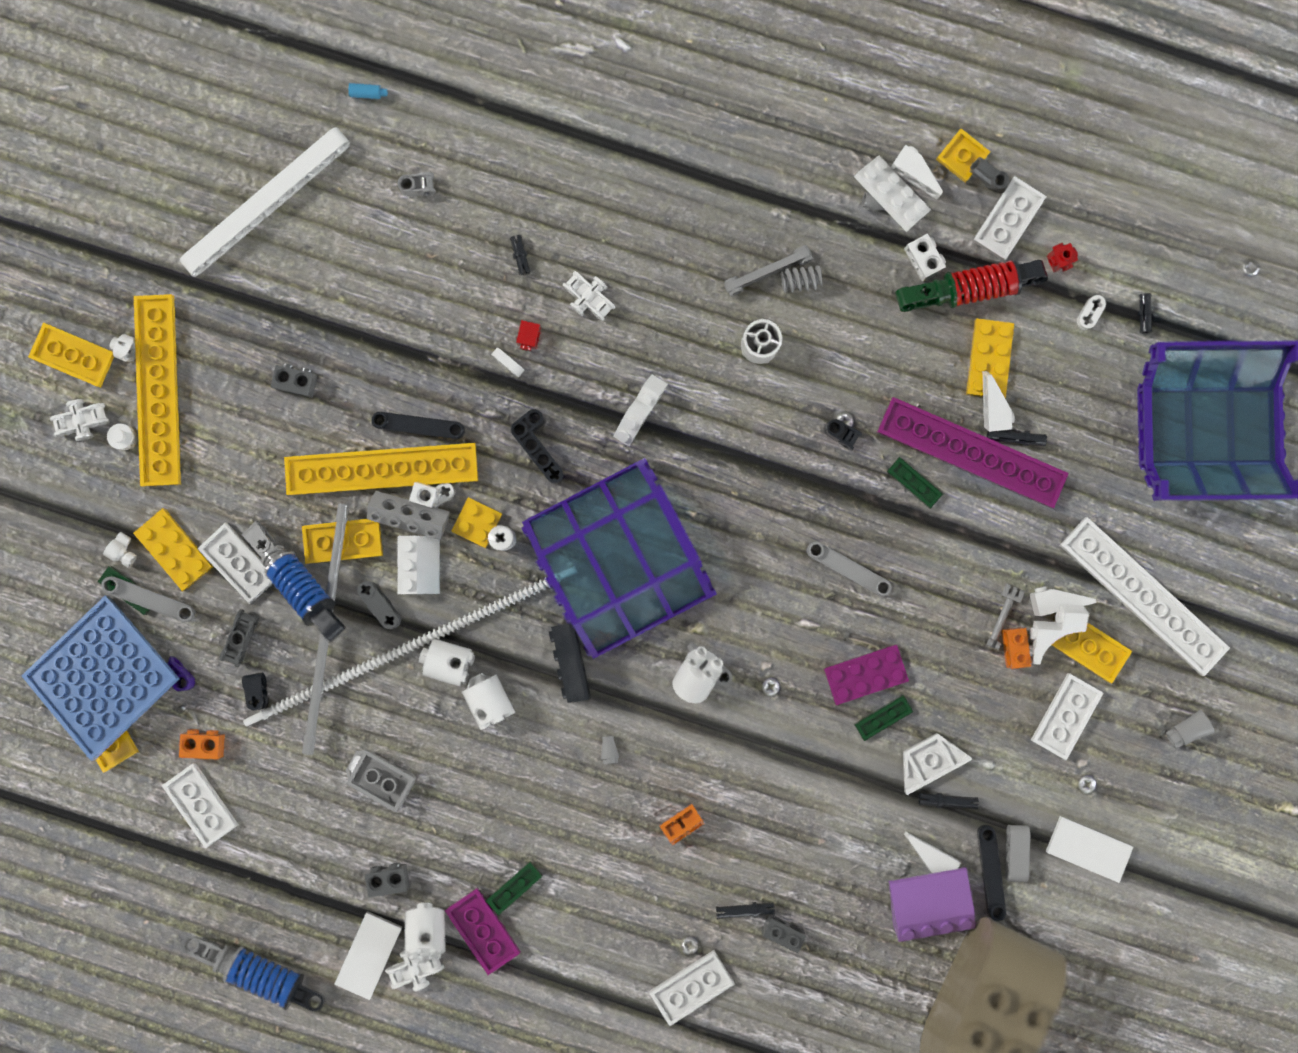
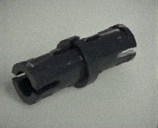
M517 235L518 243H516L515 236L510 237L514 251L513 259L516 260L519 275H524L523 267L526 274L531 273L527 261L528 253L524 249L522 235Z
M1151 293L1139 294V311L1137 312L1140 317L1139 333L1152 332V315L1154 313L1151 310Z

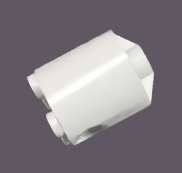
M760 319L752 322L746 328L741 340L743 356L753 363H768L775 357L782 344L781 331L770 320Z
M433 639L429 649H422L419 663L424 664L423 676L461 686L462 684L466 685L468 682L469 674L467 670L469 666L473 665L475 655L472 653V649ZM455 662H461L459 668L453 669Z
M704 647L692 650L687 654L686 659L673 679L675 693L689 703L703 702L713 689L717 679L721 676L723 661Z
M481 673L469 679L467 689L462 691L480 730L490 726V722L492 724L500 722L504 719L503 715L506 718L515 713L497 674L490 677Z
M432 903L417 904L416 909L405 913V954L412 961L421 960V957L440 959L441 954L445 952L444 910L433 908ZM422 941H428L429 943L423 944V943H421V942H422Z

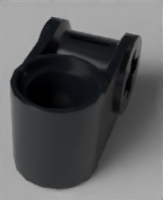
M833 419L824 426V432L828 437L853 451V446L858 437L862 436L859 430L838 419ZM831 423L837 425V433H832L830 431Z
M261 672L244 675L242 677V686L246 706L252 711L266 708L269 698L265 674ZM259 699L260 703L255 704V700Z

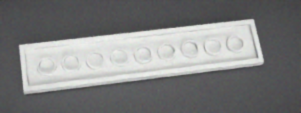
M1085 517L1060 544L1071 557L1201 676H1205L1230 649L1229 646L1088 517Z

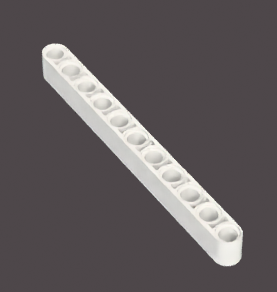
M337 127L329 130L180 258V263L192 276L201 274L349 147L350 141Z

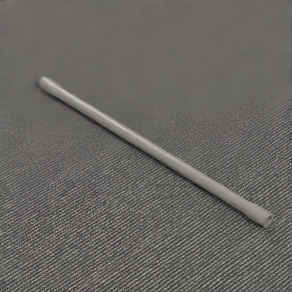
M338 503L336 528L326 594L334 601L350 505ZM321 633L306 734L302 748V754L307 755L314 754L315 734L329 641Z

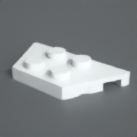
M936 733L903 751L905 793L909 795L966 764L972 758Z

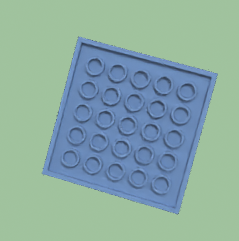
M106 595L22 675V678L91 761H95L180 679L110 596Z

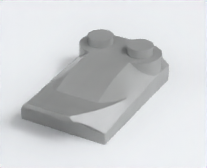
M367 749L356 751L345 770L348 778L347 785L394 812L399 811L417 778L411 772L404 771Z

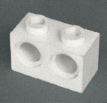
M928 233L907 244L904 248L922 282L946 268L945 258L942 254L938 253L936 242L932 237H929ZM918 245H923L926 248V252H920ZM927 262H933L935 269H930L927 266Z

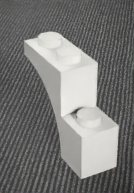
M651 374L642 386L635 401L626 411L613 437L630 446L668 384Z
M1060 605L1059 611L1056 612V622L1034 621L1033 628H1030L1029 631L1031 639L1029 651L1032 664H1041L1046 650L1059 638L1075 632H1086L1089 613L1084 606Z

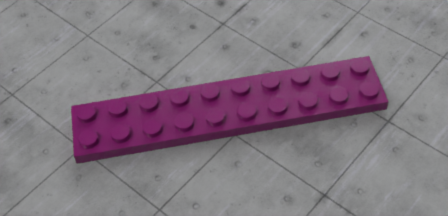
M895 397L891 398L877 430V433L1051 509L1055 507L1069 474Z

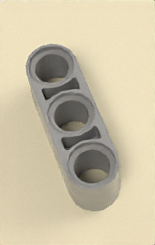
M1008 825L1006 829L1005 852L1006 881L1028 882L1030 858L1029 826Z

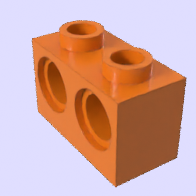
M1023 627L1002 629L1006 668L1032 667L1027 629Z
M188 729L187 732L180 734L179 758L218 760L224 757L225 734H218V730H207L206 733H199V729ZM190 739H193L195 741V748H192L190 746ZM210 739L215 743L214 749L209 747Z
M691 804L661 824L660 828L673 846L704 825V822Z

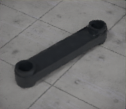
M376 412L371 419L373 426L380 430L449 439H460L465 434L464 426L456 421L388 412ZM384 416V423L377 425V418ZM455 426H460L461 428L458 435L452 434V428Z
M982 825L977 830L987 913L993 920L1001 921L1006 917V905L997 836L991 826ZM985 830H990L988 838H983ZM999 907L1000 913L993 915L994 909Z

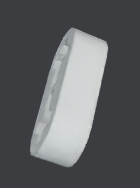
M1095 295L1087 300L1077 318V325L1080 329L1088 330L1097 323L1106 306V301L1102 296ZM1097 300L1100 307L1095 308L1093 311L1094 304L1092 302ZM1088 315H1091L1088 320L1090 323L1085 325V320L1083 318H1086Z
M498 347L491 354L518 378L525 371Z
M444 483L437 486V488H440L439 493L443 492V487L450 488L451 490L449 491V496H441L438 505L435 504V508H438L454 497L455 489L451 484ZM425 493L422 498L427 501L426 498H431V493Z

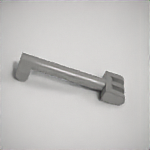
M1007 583L1001 593V596L1005 597L1006 601L992 635L986 644L997 650L1001 646L998 638L1013 602L1021 603L1025 593L1024 590L1020 589L1016 596L1018 588L1014 586L1009 593L1011 585Z

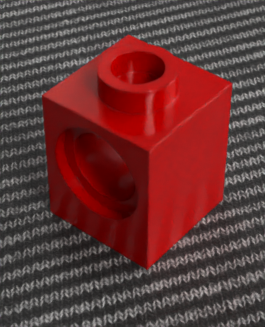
M521 320L516 341L520 349L525 351L537 349L541 325Z

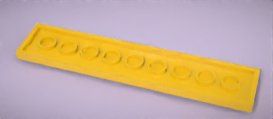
M174 295L133 296L140 486L181 485Z
M476 443L284 457L286 495L288 496L410 487L414 485V482L437 485L479 481Z

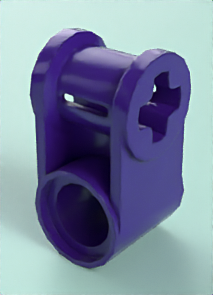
M170 656L167 664L180 678L172 686L173 689L179 692L191 690L195 686L194 676L190 674L177 658ZM182 678L186 680L185 687L181 685Z

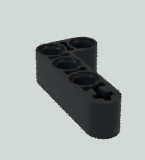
M531 409L511 425V433L548 481L555 485L560 484L565 477L563 470L533 434L543 425L544 416L539 410ZM533 414L540 415V421L531 423V416ZM518 426L525 427V432L522 435H516L515 429ZM529 441H536L537 447L534 450L527 449ZM543 455L549 458L546 465L539 464V458ZM552 466V469L556 473L560 472L558 474L559 479H551V477L553 476L552 473L549 470H547V472H545L544 470Z

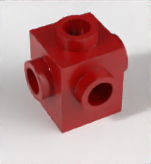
M1071 243L1055 245L1052 247L1053 251L1046 255L1054 273L1059 270L1065 272L1073 268V264L1078 261V252L1075 247H1072Z

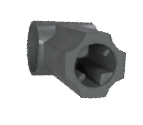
M978 157L970 167V172L983 181L988 189H1002L1009 183V176L1006 172L999 171L982 157Z

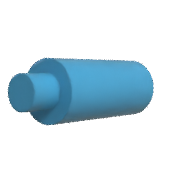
M349 83L348 93L349 97L381 99V96H388V89L381 88V85Z

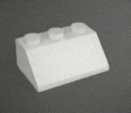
M398 536V594H440V540L427 536Z

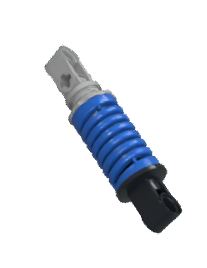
M255 521L242 533L245 540L251 544L261 557V563L266 567L264 570L265 576L270 579L302 618L305 626L316 625L323 637L329 642H333L346 630L345 625L332 612L335 607V601L328 594H325L324 589L321 588L319 583H316L315 578L299 562L295 552H286L284 546L278 545L267 529L258 521Z
M187 936L181 942V950L185 954L196 958L202 963L214 966L213 972L224 974L223 982L232 985L237 984L238 988H243L245 991L257 994L260 998L264 997L267 1001L271 1000L273 1004L279 1002V1006L286 1011L292 1003L313 1012L319 1011L325 1006L326 999L323 994L302 985L304 974L295 973L293 970H290L288 973V968L286 967L281 971L282 966L279 964L275 966L273 961L268 964V959L264 958L261 961L260 955L254 958L253 952L246 954L247 951L243 946L234 951L228 945L222 948L197 936ZM193 939L196 942V947L193 951H190L187 944ZM314 996H318L321 1000L317 1008L311 1005V999Z

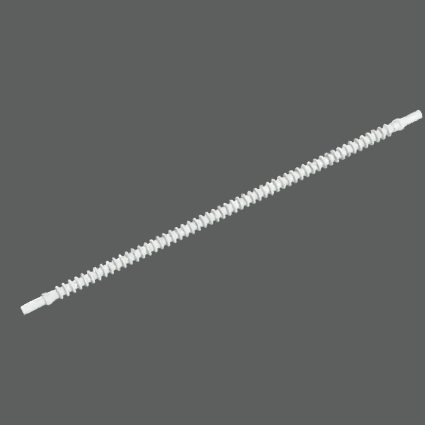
M573 566L563 572L555 573V576L560 583L561 580L578 573V571ZM539 580V583L534 582L533 586L530 584L529 588L519 589L518 593L515 591L513 595L509 594V597L504 596L503 600L499 598L498 602L494 601V604L489 603L488 607L484 605L483 609L479 608V611L474 610L473 614L469 612L468 616L464 615V618L459 617L458 621L454 619L453 623L448 622L449 625L444 624L443 628L439 626L438 630L428 631L427 635L424 633L423 637L413 638V641L409 640L408 644L398 645V648H393V651L383 652L382 656L377 655V658L368 659L367 663L357 664V667L353 666L352 670L342 671L341 675L338 673L337 677L327 678L326 682L323 680L321 694H323L324 690L328 691V688L338 687L339 683L344 684V681L353 680L354 676L364 675L365 671L368 673L369 669L379 668L380 664L383 666L384 662L394 661V658L398 659L399 655L404 656V653L409 654L410 650L419 649V646L424 647L425 643L430 644V641H433V639L437 638L439 640L440 636L450 635V632L454 633L455 629L465 628V625L469 626L470 622L480 621V618L484 619L485 615L490 616V613L495 614L496 610L499 612L501 608L505 609V606L510 607L511 603L520 602L522 598L525 600L526 596L531 597L530 595H535L537 591L540 593L541 589L546 590V587L549 588L545 580ZM312 687L311 689L306 688V691L302 690L301 693L297 692L296 696L291 695V698L286 697V700L282 699L281 703L271 704L270 708L260 710L259 713L244 719V725L247 727L262 719L265 720L273 714L282 713L283 709L293 708V705L297 706L298 702L308 701V698H311Z

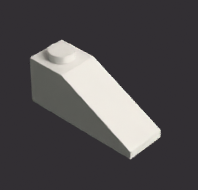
M905 145L891 168L899 176L938 200L943 191L924 158L916 148Z
M982 371L984 428L989 432L1012 429V423L1015 421L1013 411L993 376L987 371Z
M1046 586L1035 588V592L1029 593L1035 616L1056 613L1059 611L1060 605L1085 606L1096 603V599L1055 589H1047Z
M905 831V837L931 873L958 869L961 862L956 858Z

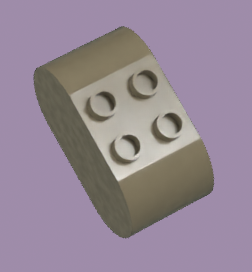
M981 918L975 922L976 928L969 929L930 1010L922 1032L920 1053H1038L1060 1006L1067 977V965L1064 956L1060 952L1023 936L989 918Z

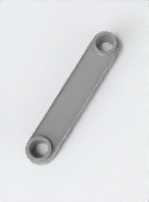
M804 245L794 250V254L740 278L738 276L729 278L724 281L725 289L730 297L737 295L744 290V287L798 263L799 266L811 262L813 255L807 245Z
M812 542L807 546L806 550L810 558L874 594L887 596L891 592L892 587L888 580L824 544ZM813 545H817L820 548V553L817 556L811 553ZM882 582L887 586L884 593H880L878 590V586Z
M107 577L102 581V589L107 594L182 622H189L195 617L196 612L191 605L117 577ZM110 580L116 583V587L112 591L107 587ZM184 608H188L191 612L188 619L183 618L181 614Z

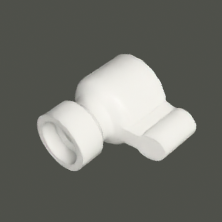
M122 532L107 545L103 553L104 556L114 562L121 561L122 565L127 568L131 567L137 558L136 554L126 551L131 538Z

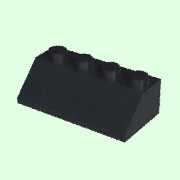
M572 623L552 626V631H549L551 643L554 642L556 650H553L555 662L558 661L560 669H557L559 680H563L564 687L561 688L563 699H567V703L590 700L591 694L577 631Z

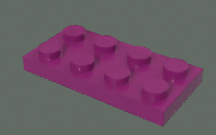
M897 644L823 668L835 705L909 681Z
M478 887L445 909L446 914L487 975H490L521 953Z

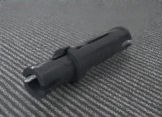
M987 431V438L994 441L1043 447L1047 443V434L1030 433V431Z
M919 793L918 799H926L918 800L919 806H936V808L955 807L975 810L979 807V804H971V802H979L978 797L942 795V793H936V795Z
M752 902L749 905L716 906V912H725L717 914V919L747 916L758 918V915H775V909H766L774 908V902L761 904Z

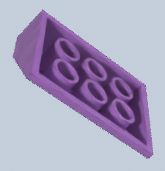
M966 867L889 881L893 927L899 942L976 928L975 912Z

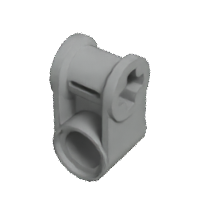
M431 172L402 175L398 179V187L406 197L436 194V190L433 188L434 174ZM405 183L412 184V186L409 189L403 188V185Z

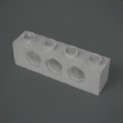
M375 491L368 504L367 519L441 540L448 526L449 511L435 507L431 508L407 499Z

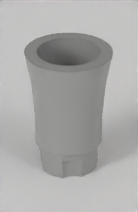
M1198 710L1191 717L1166 732L1168 740L1175 749L1205 736L1215 734L1210 720L1201 710Z

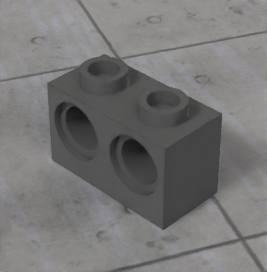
M283 363L282 366H275L270 387L278 391L313 398L318 376L313 374L311 369L301 367V370H296L293 365ZM288 373L289 379L286 382H282V376ZM307 377V384L301 387V379Z
M400 862L389 864V867L382 868L381 865L373 866L365 874L368 898L407 892L410 888L407 864L401 865ZM394 873L399 874L401 881H395L392 875ZM375 876L380 877L382 884H376L373 878Z
M768 915L761 929L763 937L797 954L806 939V933L803 929L774 915Z

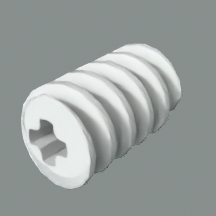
M496 526L489 533V544L496 550H509L516 543L515 532L506 526ZM500 535H504L505 542L501 541Z

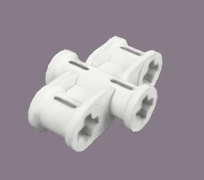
M574 271L573 276L568 282L562 284L563 288L577 299L570 306L581 316L584 315V311L588 308L603 322L611 309H615L614 304L601 294L608 287L596 276L590 284L578 272Z
M83 399L67 402L66 406L69 407L70 412L50 417V421L53 422L55 428L54 436L63 437L76 433V441L93 438V433H90L89 428L109 423V419L106 418L104 411L105 404L97 403L83 407Z
M404 950L400 953L404 961L388 967L385 972L389 974L392 989L412 982L414 985L413 991H418L430 984L429 980H426L425 977L443 970L444 965L441 964L439 959H429V957H421V960L416 961L409 960V956L405 954Z

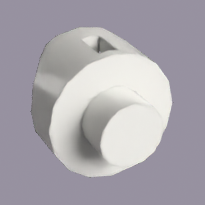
M122 334L119 338L114 337L111 340L110 349H113L114 357L125 362H131L136 359L135 338Z
M116 424L109 429L107 440L113 448L130 450L137 444L138 436L130 426Z

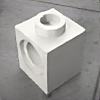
M414 482L409 501L432 508L435 504L438 505L440 501V488ZM424 490H428L431 493V498L428 501L422 498Z

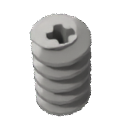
M816 265L814 270L812 266H808L807 272L804 267H801L799 272L795 267L792 269V273L786 268L784 274L781 272L783 292L786 293L788 287H790L791 292H794L795 287L798 288L799 292L802 291L803 286H805L807 291H809L810 285L813 286L814 290H817L818 284L822 287L820 266Z

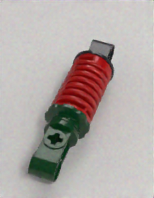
M1009 259L1007 262H1000L998 265L991 264L990 266L986 265L976 269H966L962 272H947L944 274L943 280L936 279L930 283L902 287L895 292L901 312H909L914 309L934 305L942 306L945 303H948L950 308L963 305V303L967 305L970 302L976 303L977 300L981 302L984 298L985 300H990L991 297L996 299L998 296L1020 295L1022 287L1040 285L1049 278L1043 260L1017 264L1015 259Z

